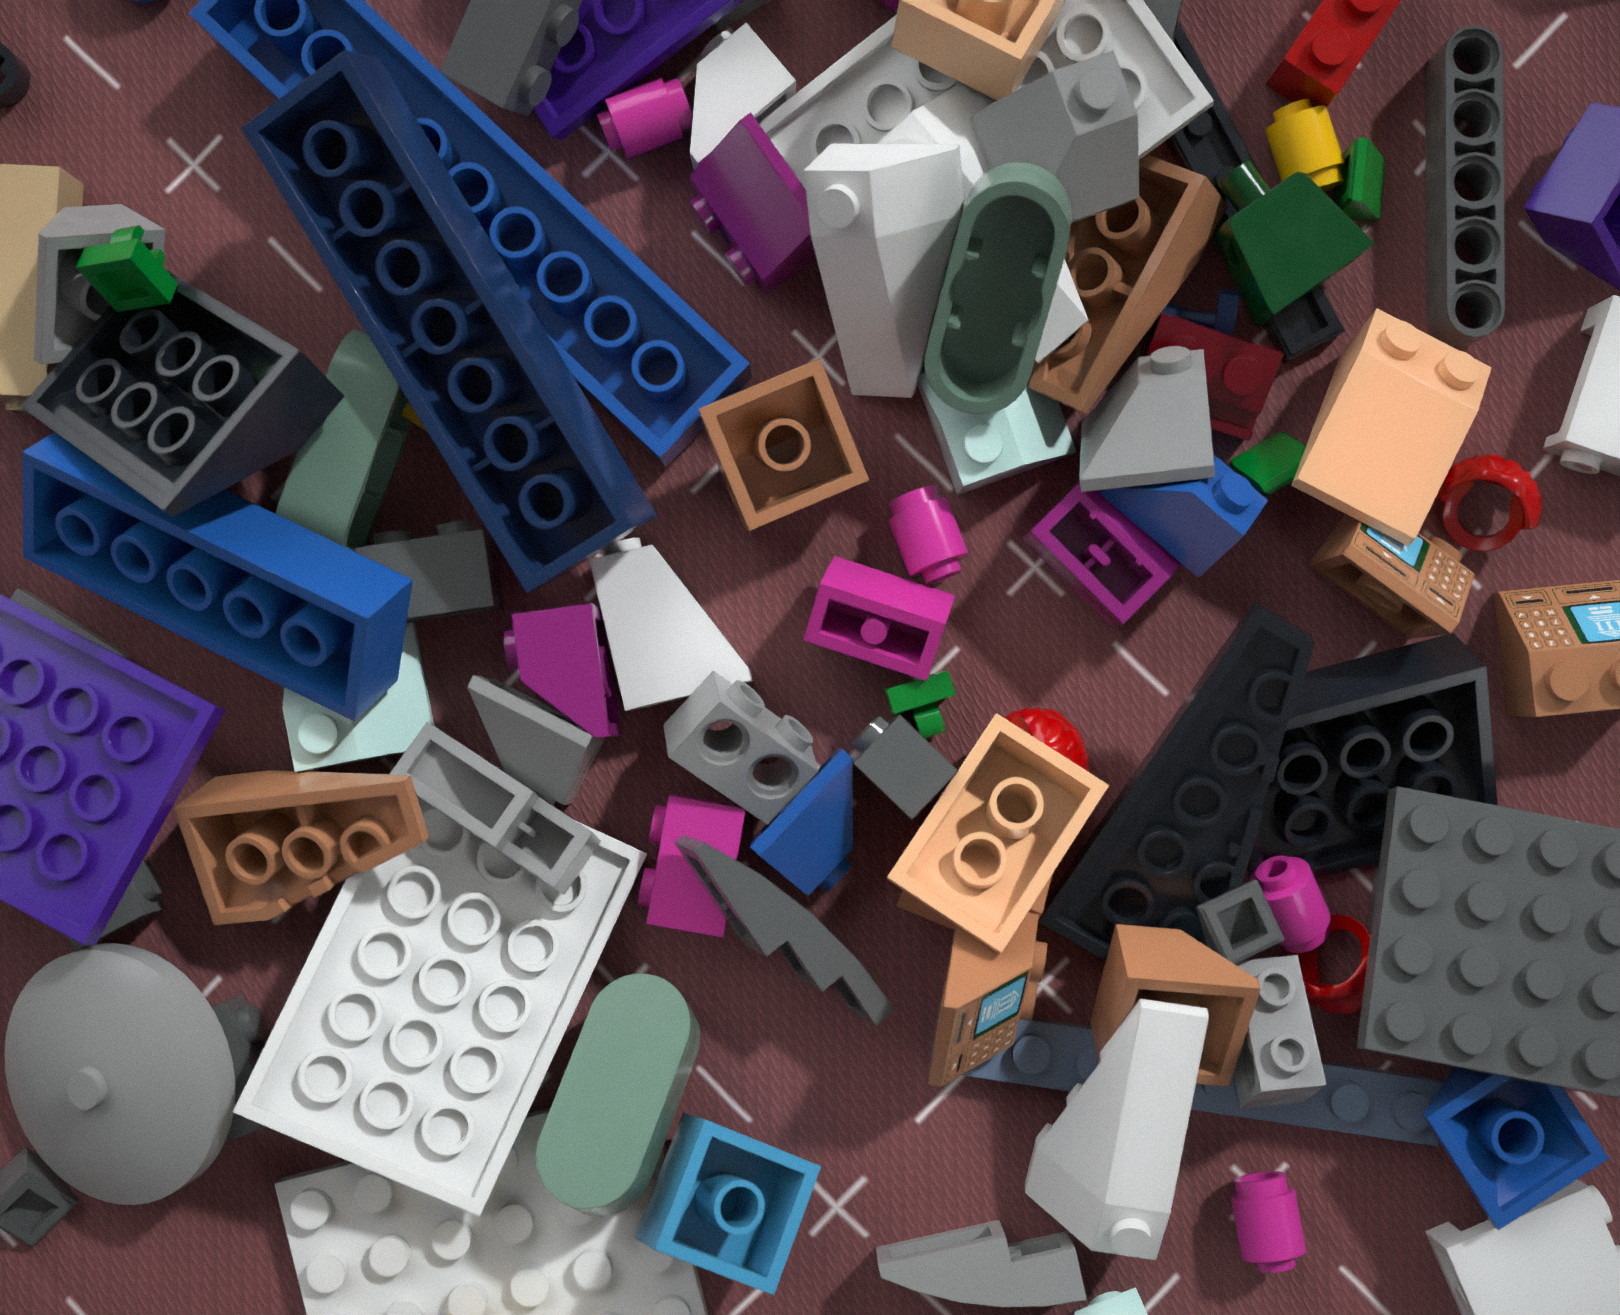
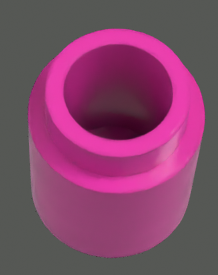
M660 76L605 98L608 111L597 114L610 151L623 147L627 159L682 139V131L692 128L693 121L689 103L678 77L663 82Z
M931 485L910 491L888 504L893 516L888 520V523L910 578L923 576L926 585L946 580L962 571L959 561L966 558L969 553L948 499L945 497L940 498L936 486Z
M1274 856L1263 861L1251 875L1249 881L1257 879L1285 940L1278 944L1291 953H1304L1319 947L1329 936L1331 914L1309 864L1301 858Z
M1264 1171L1235 1178L1236 1193L1231 1195L1230 1198L1242 1260L1256 1263L1257 1271L1262 1273L1283 1272L1295 1268V1258L1304 1255L1307 1249L1296 1191L1294 1187L1288 1186L1286 1173L1282 1171Z

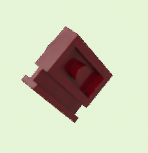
M1161 312L1157 318L1144 356H1151L1154 351L1169 346H1181L1188 348L1190 351L1204 349L1211 429L1250 441L1253 427L1258 415L1261 414L1284 354L1280 350Z

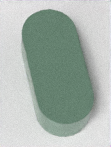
M1011 162L999 165L986 172L972 187L959 222L926 348L924 365L926 377L935 394L950 407L964 413L988 414L1004 409L1022 394L1031 375L1067 252L1072 220L1071 203L1064 186L1052 173L1040 166L1026 162Z
M359 329L350 331L343 339L334 354L326 377L345 397L330 413L323 425L315 431L302 448L298 449L276 511L277 515L354 552L356 547L366 546L413 424V422L402 415L408 399L368 334Z
M631 974L611 982L598 994L589 1010L539 1136L536 1148V1165L543 1185L558 1201L581 1213L591 1216L617 1214L632 1206L643 1195L652 1178L700 1047L698 1020L681 993L665 979L651 974Z

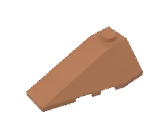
M1145 155L1139 160V198L1130 203L1071 223L1065 261L1089 321L1040 363H1037L1036 360L1034 361L1029 388L1081 413L1086 414L1197 265L1228 207L1206 176Z
M265 770L216 776L174 807L213 925L270 920L286 912L291 906L311 896L316 897L330 890L337 883L359 872L364 873L423 844L429 838L411 775Z

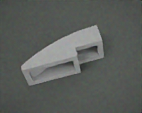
M426 722L389 774L411 775L416 795L563 895H565L601 842L593 832L541 799L532 790L429 722Z
M995 1220L876 1247L881 1278L927 1295L960 1303L995 1307H1038L1087 1300L1076 1248L1067 1231L1007 1244L1000 1220Z

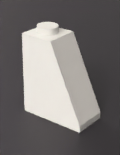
M640 538L624 539L604 549V556L589 559L625 711H633L687 698L713 670L732 684L736 680L744 683L753 682L749 667L653 545L642 547Z

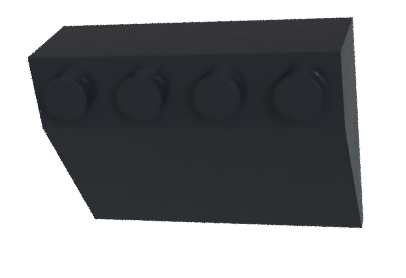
M168 271L178 283L170 304L116 312L109 305L99 319L92 324L72 347L73 349L62 362L57 364L21 407L169 516L174 517L302 448L315 431L323 425L330 413L345 396L299 349Z
M1454 633L1306 672L1293 717L1288 721L1278 754L1280 760L1273 782L1269 784L1262 807V820L1247 866L1249 879L1263 861L1274 856L1298 857L1305 860L1309 864L1315 879L1380 862L1388 791L1397 786L1498 806L1487 666Z

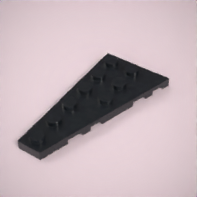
M1253 601L1046 899L1043 913L1038 920L1039 923L1105 961L1116 924L1179 929L1207 946L1196 906L1239 887L1243 883L1262 820V807L1270 782L1274 780L1279 764L1278 754L1289 719L1293 717L1315 645L1310 633Z

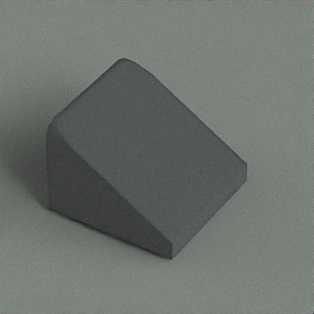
M1257 879L1251 880L1196 906L1208 948L1233 964L1285 940Z
M26 1147L0 1170V1229L30 1247H33L78 1203V1197L37 1154Z

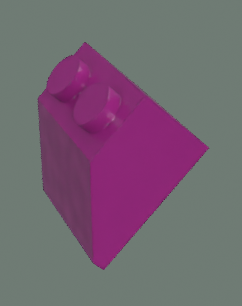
M750 112L736 123L690 175L695 198L688 203L704 229L709 234L718 229L732 249L726 252L725 256L740 280L745 285L755 280L764 295H766L817 258L811 239L806 189Z
M590 603L512 614L514 630L504 632V647L509 669H519L521 682L595 738L622 735L611 649L601 608Z

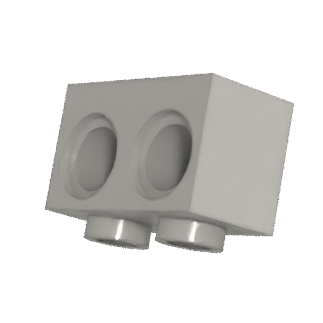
M714 670L663 725L668 757L767 825L819 772L811 746L813 738L799 721L789 715H785L782 719L765 708L762 698L749 685L740 680H736L732 684ZM718 722L733 723L723 730L715 731L708 729L711 725ZM767 757H780L777 761L770 764L758 763Z
M1298 955L1241 960L1235 963V965L1257 978L1261 990L1233 1073L1240 1109L1304 1102L1327 1084Z

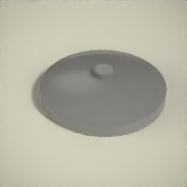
M117 943L88 946L58 957L36 972L27 982L17 998L8 1022L4 1052L5 1073L11 1102L18 1121L28 1140L43 1161L65 1182L93 1198L120 1205H138L160 1200L201 1176L219 1155L228 1136L235 1106V1074L229 1044L214 1010L196 985L183 972L162 957L142 948Z

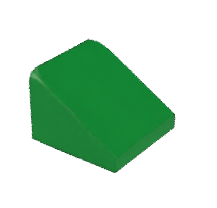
M1358 137L1342 153L1345 165L1340 170L1344 182L1335 187L1334 202L1351 219L1374 222L1379 220L1381 216L1385 160L1368 138Z
M1283 432L1276 433L1234 457L1230 461V465L1235 473L1246 478L1252 487L1265 497L1294 480L1306 446L1289 434Z

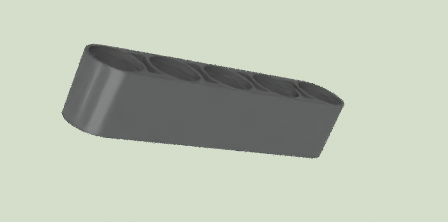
M1476 25L1463 27L1455 32L1432 56L1425 72L1426 322L1428 332L1432 337L1455 349L1465 348L1496 330L1502 322L1505 312L1503 50L1501 42L1495 33L1485 27ZM1453 55H1460L1466 58L1472 65L1474 74H1466L1459 70L1454 63ZM1454 116L1462 117L1470 123L1473 128L1474 138L1465 137L1458 132L1454 124ZM1455 178L1463 179L1470 184L1474 192V202L1459 196L1454 186ZM1455 240L1464 241L1471 247L1475 257L1474 265L1466 264L1459 259L1455 252ZM1456 302L1464 303L1473 311L1475 317L1473 329L1465 327L1456 318Z

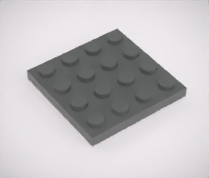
M1398 786L1388 791L1356 1049L1620 1099V829Z

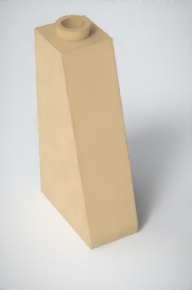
M0 164V401L6 403L5 412L11 414L32 416L21 406L58 364L41 365L34 360L38 234L63 207L83 206L84 184L57 166Z

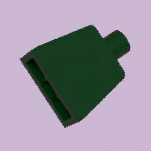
M1248 160L1232 170L1217 183L1237 213L1229 218L1214 234V241L1257 328L1348 266L1374 245L1369 236L1301 171L1295 172L1270 189L1251 161Z

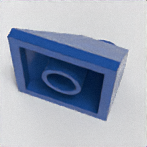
M1214 456V478L1104 489L1100 492L1105 499L1198 578L1245 535L1268 502L1265 497L1252 487L1246 478L1235 473L1216 456Z
M841 747L818 769L819 772L775 818L753 837L750 845L760 857L807 896L818 885L827 893L852 866L845 858L853 849L852 757Z
M1454 1068L1422 1114L1488 1219L1497 1230L1502 1229L1609 1159L1564 1088Z

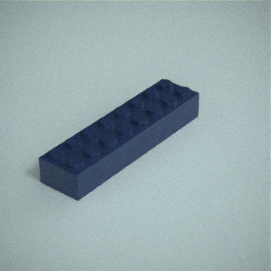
M343 50L241 127L526 593L555 581L658 516L380 58Z

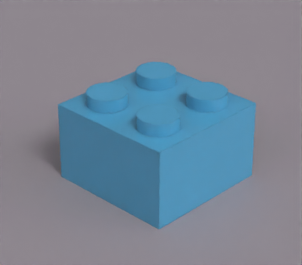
M683 1112L634 1238L656 1251L774 1295L821 1166L706 1119Z

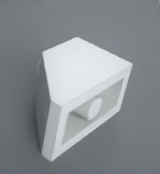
M747 23L743 24L733 34L729 31H724L714 37L703 49L700 56L702 60L697 63L690 156L694 171L740 119L751 112L759 123L796 94V80Z

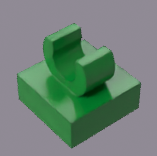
M140 225L115 230L108 244L84 248L76 266L77 270L116 312L170 304L178 285L163 267L165 263L164 252L161 249L149 251L141 242L144 229Z
M948 670L930 674L927 681L917 678L883 689L890 713L897 714L910 710L916 731L921 736L927 738L946 732L936 701L956 695Z

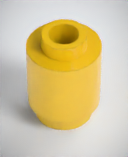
M1303 99L1276 110L1273 113L1275 123L1268 126L1264 131L1281 182L1295 172L1301 171L1323 192L1342 184L1344 179L1340 168L1345 165V161L1327 107L1325 105L1312 107L1310 99Z

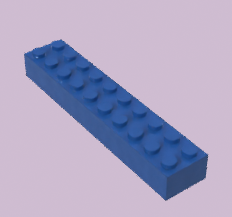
M201 0L188 13L208 37L275 101L343 50L380 58L579 387L665 468L704 429L698 409L739 392L752 378L750 363L364 0Z

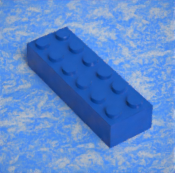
M55 432L22 451L23 558L352 721L357 720L398 681L413 579L225 489L184 512L171 517Z

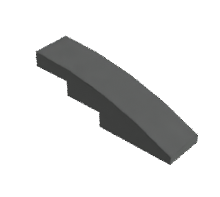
M683 835L674 842L745 946L766 957L778 949L798 980L821 992L832 984L852 1014L875 1026L879 1025L896 1010L858 959L812 913L764 876L695 838Z

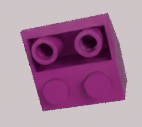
M1079 481L1022 539L1112 628L1124 624L1172 576L1182 563L1100 494L1102 490L1081 492Z

